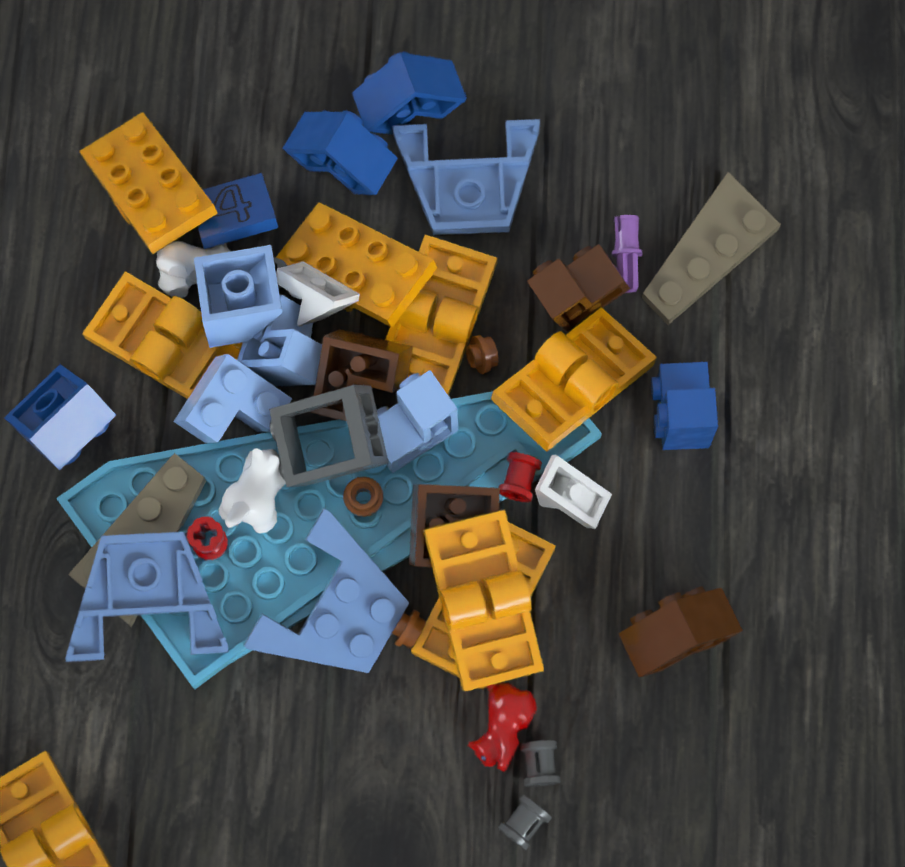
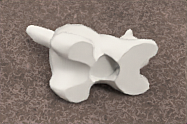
M173 241L157 251L156 264L160 272L159 288L168 296L186 297L189 288L193 284H197L194 258L231 251L227 248L226 243L204 249L183 241Z
M255 448L249 452L239 480L225 491L218 509L219 515L225 520L227 527L231 528L239 525L241 522H246L253 527L255 532L266 533L276 524L277 512L275 511L274 498L286 483L279 472L280 457L275 450Z

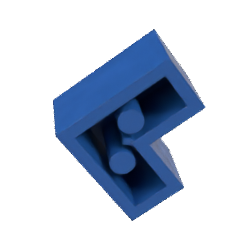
M400 52L391 56L386 65L376 73L367 76L364 83L352 92L364 127L369 132L393 135V126L405 125L415 116L443 119L467 100L453 61L435 58L434 56L413 55L408 52Z
M326 110L322 112H304L282 148L307 171L330 172L352 193L376 195L398 159L387 148L388 143L383 138L370 133L362 125V119L347 110L343 112H329Z
M708 362L660 364L657 377H651V395L653 401L659 400L657 415H654L655 438H662V450L710 448L718 428L715 388L709 387Z

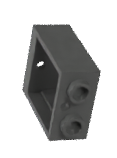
M352 385L269 409L271 415L270 432L277 442L280 456L279 472L285 480L286 487L308 486L389 464L371 386ZM343 402L355 459L307 471L294 416Z

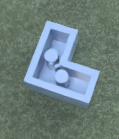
M280 295L282 314L252 339L243 342L237 360L273 386L316 385L322 344L311 339L313 323L297 326L301 305Z
M229 354L214 358L173 422L204 443H218L234 417L256 432H270L271 415L269 409L289 404L292 398Z
M431 370L423 375L415 373L406 378L400 384V389L396 391L398 403L390 409L384 406L377 410L389 462L386 465L392 473L458 431L457 407Z

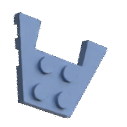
M540 119L506 121L507 157L429 161L427 124L393 126L395 142L433 235L510 231L539 134Z
M323 508L305 540L339 559L340 564L298 634L261 614L243 646L249 650L369 673L409 602L328 510Z
M184 532L101 536L67 650L66 662L104 660L103 617L187 612L189 614L190 655L228 653L227 641L222 634L216 613L206 593L202 577Z

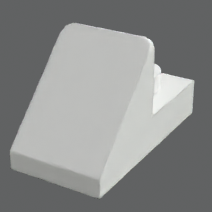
M305 262L277 268L278 285L288 290L291 296L302 299L297 326L323 320L359 301V293Z
M557 455L551 456L535 488L539 505L560 509L584 527L596 529L612 496L610 492Z

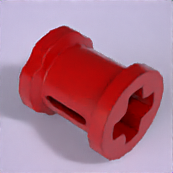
M510 452L507 456L509 467L504 483L498 486L500 494L511 500L531 502L533 494L530 492L536 471L541 470L542 462L527 454Z
M203 516L195 519L187 530L188 542L200 558L215 560L225 553L228 547L227 535L223 531L221 524L212 517ZM210 531L214 537L210 539V545L204 546L201 540H204L205 533Z

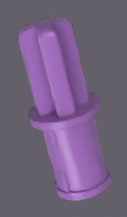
M620 215V217H614L615 250L612 251V256L617 258V269L631 288L625 293H632L638 289V257L642 256V250L639 249L638 242L639 217L635 215Z

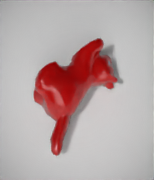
M499 682L487 686L489 691L488 730L478 740L469 742L468 747L474 750L477 758L485 767H492L497 763L498 769L506 772L519 746L517 734L522 729L529 727L537 711L536 699L530 691L519 690L511 684Z

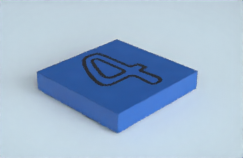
M262 173L203 189L218 213L198 226L204 249L279 228Z

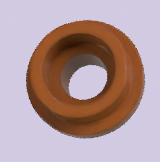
M481 335L472 336L470 345L466 347L467 360L470 366L476 368L479 373H488L492 367L498 365L496 345L489 336L484 338Z
M357 477L351 480L345 487L343 494L347 509L352 514L360 517L376 513L382 506L384 498L380 484L370 477ZM360 492H368L371 495L370 501L365 504L359 503L356 497Z
M414 609L410 615L403 613L392 631V634L397 636L394 641L396 646L400 647L403 644L411 649L420 636L426 620L419 617L420 612Z

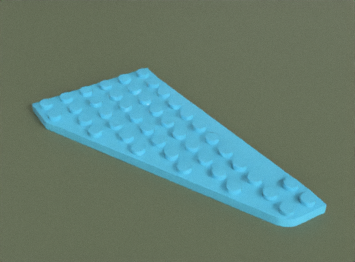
M493 391L454 398L451 400L457 407L458 431L394 473L390 471L387 465L308 486L286 487L285 484L274 498L277 522L266 533L255 532L253 527L246 522H241L239 525L229 528L226 526L225 520L219 515L218 509L225 491L239 480L246 457L250 451L255 448L260 450L273 449L279 455L277 442L272 437L271 432L223 440L218 443H206L108 461L56 499L90 546L93 547L174 453L205 477L206 483L184 526H181L178 532H184L187 539V530L194 520L205 516L212 517L216 522L220 523L227 535L228 547L225 553L215 560H204L194 552L190 544L189 547L202 577L210 603L216 613L222 634L227 641L228 653L190 655L189 614L187 612L141 615L186 679L196 689L227 665L252 651L244 647L243 644L261 614L266 615L288 629L309 617L340 564L339 559L305 540L323 508L328 510L378 568L385 572L410 555L413 484L498 488L500 484L504 483L509 467L507 456L510 452L527 454L542 462L541 470L535 473L533 482L541 478L552 455H557L568 462L600 439L602 433L591 419L588 418L546 452L491 400ZM338 419L297 427L307 471L355 459L347 421ZM357 477H370L380 484L384 498L382 506L376 513L360 517L352 514L347 509L343 494L345 487L351 480ZM360 492L356 497V500L362 504L369 502L371 499V495L368 492ZM500 494L499 503L507 498ZM212 532L205 533V539L201 540L204 546L210 545V539L214 537Z

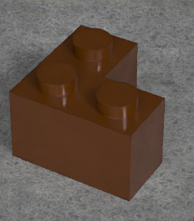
M600 244L595 247L587 246L573 256V262L568 266L560 258L554 262L548 260L539 265L533 271L534 276L527 280L551 318L567 333L598 309L604 308L631 289Z
M341 329L323 337L314 396L352 385H366L388 392L396 391L400 388V384L408 378L413 346ZM343 402L311 411V413L347 421Z
M413 484L409 564L417 567H432L424 529L499 511L500 488Z
M700 586L684 595L677 592L663 598L658 602L660 609L655 612L649 609L635 615L630 619L632 626L618 634L640 678L663 671L691 654L714 648L743 630L722 587L705 591L704 587Z

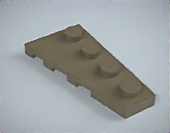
M728 172L645 289L642 299L669 325L775 234L781 224Z
M174 453L102 536L178 532L181 526H184L206 483L205 477ZM100 539L68 574L85 589ZM138 615L118 617L132 627Z

